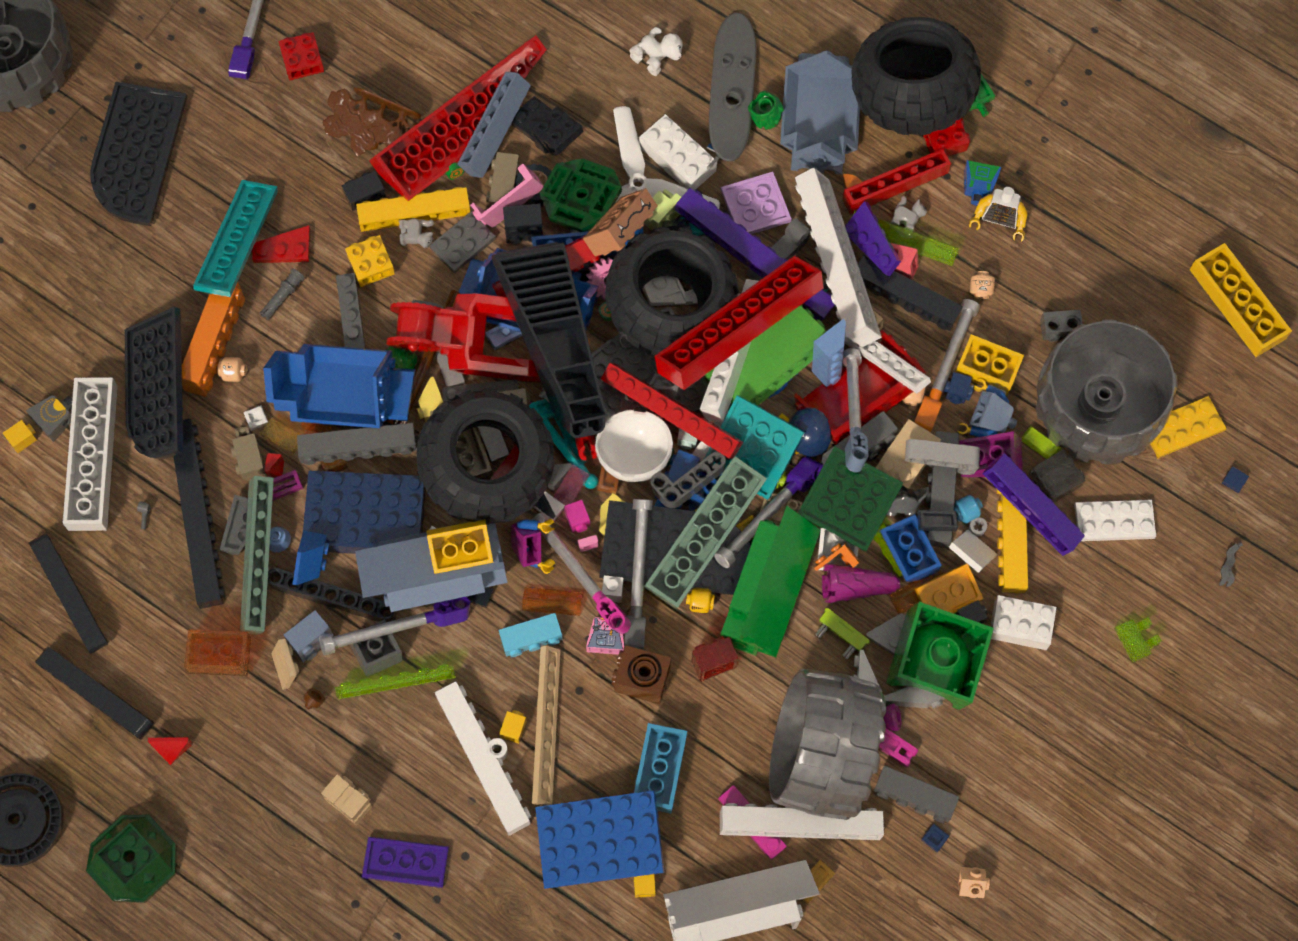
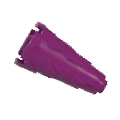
M825 564L823 571H828L827 575H822L823 598H828L825 600L826 603L867 598L873 595L892 594V592H896L900 588V579L892 573L834 564Z

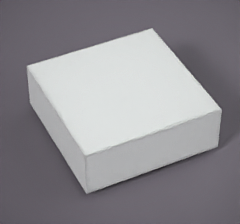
M262 406L244 412L251 431L269 424Z

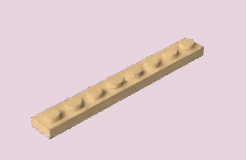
M542 646L540 650L532 804L540 806L552 805L560 649L549 646Z

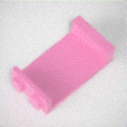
M522 164L517 169L525 179L486 211L474 203L471 204L474 209L472 213L478 221L481 220L484 225L488 224L494 228L504 220L503 207L523 205L541 191L544 185L532 170Z

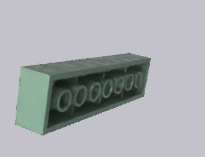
M734 456L644 587L677 609L767 478Z

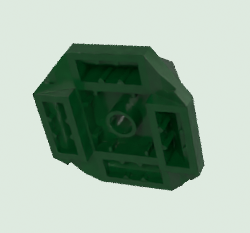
M581 158L566 163H556L540 191V196L550 222L578 232H586L593 228L616 203L622 192V187L614 169Z
M149 814L122 815L90 844L86 872L112 901L146 903L176 875L177 844ZM132 852L135 853L134 860L127 862V855Z

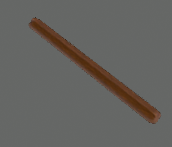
M451 290L443 309L445 307H452L456 295L460 294V292ZM424 351L415 371L409 413L437 351ZM394 420L393 425L405 424L406 421Z

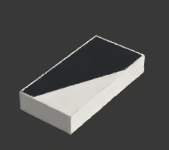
M544 492L533 508L540 513H545L549 519L555 521L565 505L547 492Z

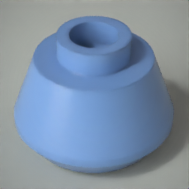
M283 527L271 528L269 550L272 552L284 551L290 545V533Z

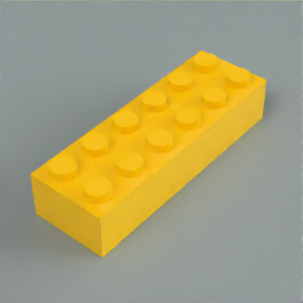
M1225 243L1194 261L1190 268L1191 273L1255 357L1260 356L1287 339L1292 330Z

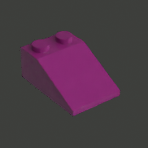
M1014 431L959 440V445L980 448L979 469L971 475L961 474V477H985L982 473L995 458L1004 453L1023 471L1021 438Z

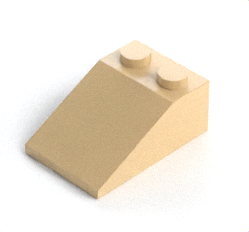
M908 419L876 467L880 471L903 482V486L908 489L912 488L926 464L905 461L906 440L918 439L934 442L942 440Z

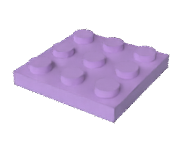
M773 172L721 187V193L732 220L737 224L743 225L749 234L791 222V216Z

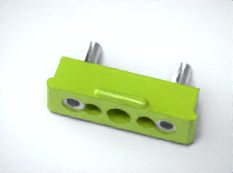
M829 608L825 609V613L819 619L822 626L815 633L816 636L821 638L826 630L830 629L850 645L843 653V657L846 659L855 650L860 652L865 645H869L868 638Z

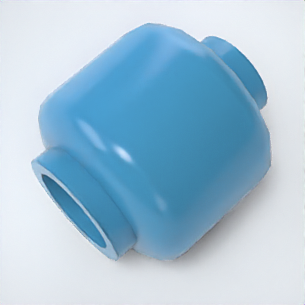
M967 495L955 501L953 511H956L959 522L969 523L980 517L983 506L979 498L975 499L972 495Z

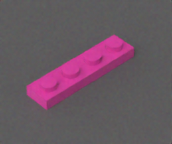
M734 785L718 798L724 806L728 803H735L737 806L750 804ZM750 836L770 860H773L787 847L779 837Z

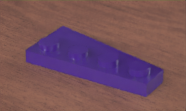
M864 201L845 225L848 237L885 275L890 276L901 261L892 244L888 242L884 230L879 226L878 219L872 213L869 203Z

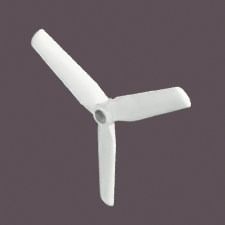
M626 106L614 108L613 112L622 164L630 178L629 183L622 186V192L618 199L644 188L648 190L652 198L658 191L663 192L664 189H667L673 195L677 193L682 197L688 190L687 188L662 179H648L644 176L645 162L631 109ZM641 182L643 185L637 187L634 185V183ZM703 195L704 199L708 202H713L719 210V200ZM571 229V233H576V232H578V231H575V230Z

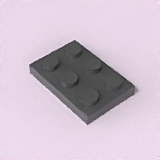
M470 212L430 245V249L455 274L496 240V236Z

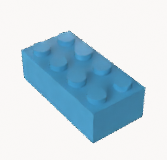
M648 723L634 793L655 791L657 811L671 814L687 731Z

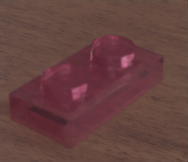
M573 464L555 493L554 498L565 505L574 503L590 474Z

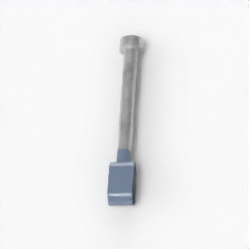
M849 348L843 352V364L847 367L850 438L845 447L846 467L852 472H860L868 458V439L861 432L858 366L861 364L862 358L861 352L856 348Z

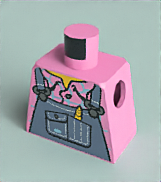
M607 608V612L612 614L613 612L609 608ZM595 617L587 641V652L619 655L620 650L624 651L623 634L613 630L603 617ZM621 619L617 621L616 627L622 624Z

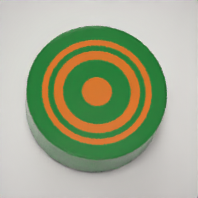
M458 162L451 164L449 171L446 172L450 180H454L464 173V170L457 165Z
M603 302L599 307V316L605 321H612V313L608 310L606 302Z

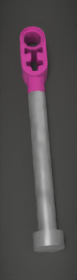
M539 513L532 518V520H539L541 523L549 519L545 513ZM540 529L541 534L597 603V611L606 623L620 634L628 632L631 622L621 608L605 596L554 530L545 534ZM607 607L613 612L612 614L607 612ZM622 619V624L616 627L617 621Z

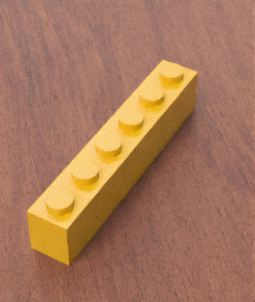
M455 187L452 190L445 191L436 190L432 193L421 192L409 201L399 196L393 199L382 198L379 201H363L360 204H356L361 232L399 226V220L416 218L436 221L462 217L470 213L466 187Z
M996 488V493L999 494L1000 501L997 500L996 507L997 512H1000V519H997V530H1000L997 548L1001 549V556H998V567H1001V574L998 575V586H1001V592L1025 593L1028 589L1026 518Z

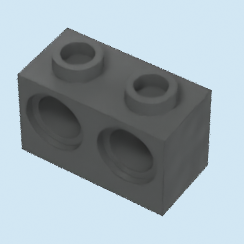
M1081 311L1043 312L1040 318L1043 340L1055 342L1065 339L1069 332L1074 329L1070 328L1067 324H1072L1075 328L1083 324ZM1049 325L1055 326L1056 330L1051 329Z

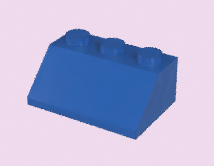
M916 515L880 530L906 582L922 580L939 572L942 565L925 532L918 530Z

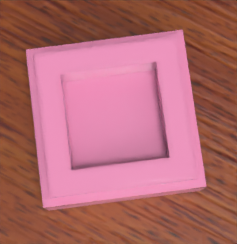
M597 535L578 540L579 551L584 552L598 548Z

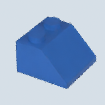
M303 531L297 552L293 585L317 579L320 576L321 570L325 571L327 559H323L324 554H328L329 543H326L327 535Z

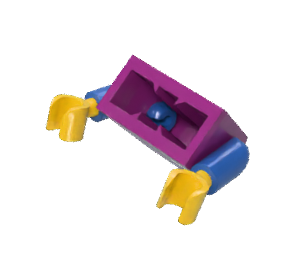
M523 519L511 525V546L523 567H541V570L546 574L554 569L552 567L555 564L554 560L547 559L545 562H541L540 531L541 529L543 533L547 534L555 528L549 526L554 523V520L548 519L541 523L539 520Z

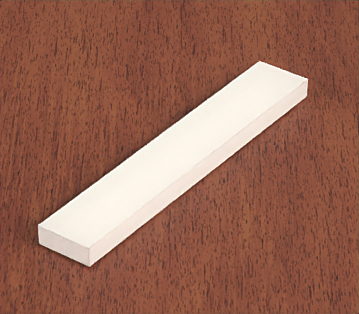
M845 337L844 343L850 348L858 349L863 357L916 394L931 383L928 376L877 341L861 347L857 343H853L850 338Z

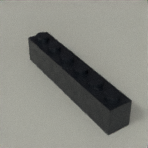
M864 255L858 264L865 288L869 289L874 295H881L890 303L902 306L907 312L915 313L923 320L935 323L940 329L951 331L963 306L896 271H893L890 276L885 275L870 258Z

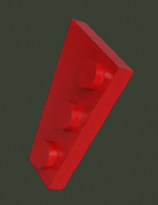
M308 225L255 242L252 252L253 263L309 262L310 226Z

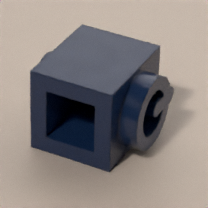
M954 372L951 381H947L945 385L946 399L954 404H964L965 400L970 401L974 384L971 383L972 377Z

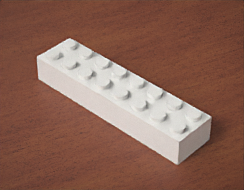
M74 378L63 525L68 531H107L118 387L113 378Z

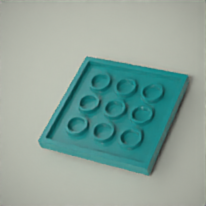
M737 395L720 428L744 442L735 457L767 478L757 494L769 500L805 432ZM710 447L704 459L718 451ZM725 456V459H726L725 469H726V467L728 466V464L731 462L732 459H729L728 457Z

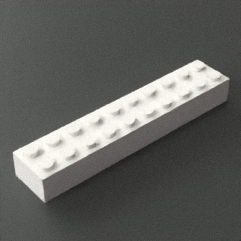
M812 168L795 177L797 182L795 187L801 195L802 200L800 202L807 213L805 218L811 226L812 231L810 233L817 244L815 249L822 260L821 268L827 275L826 283L832 291L831 299L838 309L836 311L837 317L840 321L842 319L846 321L845 337L850 338L853 343L863 347L882 337L831 182L817 169Z

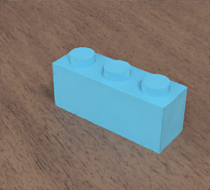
M555 613L499 630L506 657H517L523 651L529 650L533 652L539 650L540 646L547 644L548 646L558 644L560 640H563Z

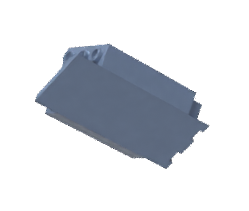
M822 51L819 54L802 53L799 54L798 62L786 66L780 144L792 150V171H798L801 168H808L809 170L815 168L820 173H824V170H832L835 174H842L845 154L858 150L860 107L852 90V66L849 64V58L846 56H835L830 51Z
M495 523L486 525L493 563L434 574L427 532L380 541L377 547L355 551L363 598L384 594L386 607L390 606L391 612L485 593V587L507 583Z

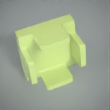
M664 189L663 192L658 191L653 196L658 207L653 211V216L644 221V225L653 230L654 228L662 227L664 221L676 220L680 214L675 211V206L681 196L677 193L673 195L667 189Z

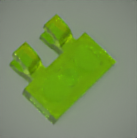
M1149 617L1137 624L1131 619L1114 628L1132 663L1150 656L1152 653L1149 649L1158 646L1162 642L1159 635H1155L1147 641L1143 639L1140 632L1150 628V625H1152Z

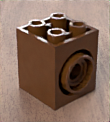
M625 645L624 651L620 650L617 658V667L619 668L618 670L614 669L612 675L614 692L660 704L671 667V657ZM642 674H647L648 676H647V677H642L641 675H642Z

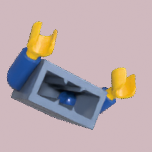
M978 379L977 382L981 383L983 387L979 388L974 385V390L982 391L969 424L972 427L961 423L959 425H964L966 431H958V433H970L972 436L982 437L995 435L998 432L1004 433L1007 428L1013 429L1017 424V420L1011 417L1014 408L1009 404L1004 391L992 385L987 386L983 379Z

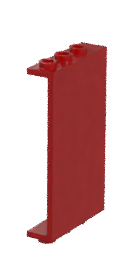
M883 330L880 331L882 338L879 343L926 375V371L920 366L915 357L911 358L907 350L902 345L899 346L892 335H887ZM861 355L862 362L858 366L862 427L883 411L886 413L914 391ZM847 367L842 369L841 379L836 384H830L828 387L822 384L803 399L797 393L794 395L796 402L794 406L797 410L806 407L816 408L827 417L831 429L830 439H832L831 441L835 445L850 435Z

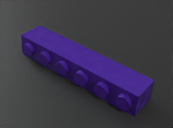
M1005 453L995 458L982 473L1062 556L1072 552L1085 537L1080 529L1067 518L1066 514Z

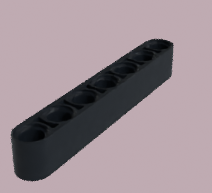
M44 533L30 541L31 549L89 653L92 654L108 645L104 634L48 534Z
M272 568L268 571V583L274 590L377 622L384 619L386 622L396 620V611L392 612L388 617L382 616L385 610H390V606L386 607L385 601L373 597L363 598V595L315 579L301 583L296 588H291L290 585L293 582L294 573L279 568ZM281 576L278 582H272L273 577ZM317 587L316 593H308L310 588ZM336 593L334 599H327L328 594ZM350 598L355 599L352 605L345 604L346 600ZM367 604L373 605V608L370 611L364 610V607Z
M47 646L36 659L35 663L138 739L142 740L154 725L150 720Z

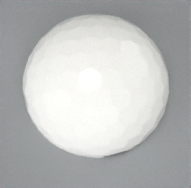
M634 410L622 411L608 418L605 421L604 430L597 434L595 444L597 457L604 469L615 478L627 482L645 481L651 479L654 474L660 473L667 465L673 448L671 432L662 419L647 411L644 413Z

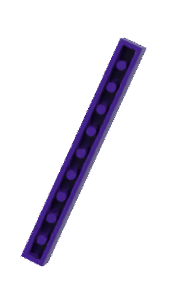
M689 188L676 203L675 211L686 218V220L762 279L788 261L785 258H780L771 247H766L762 244L757 236L749 234L743 225L735 223L729 214L718 210V207L713 202H708L704 199L699 191ZM821 290L804 302L801 307L804 310L808 308L816 321L819 319L823 322L834 309L835 304L831 299L832 294Z

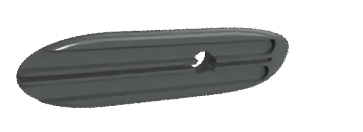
M732 13L724 19L718 30L714 45L709 105V135L715 153L725 161H734L741 156L749 138L752 121L748 105L753 100L756 38L752 24L741 13ZM730 97H733L732 100L735 101L737 99L738 104H729L726 98L730 99Z

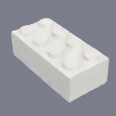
M666 114L639 137L641 149L684 188L696 190L716 172L717 162L710 169H707V166L714 158Z

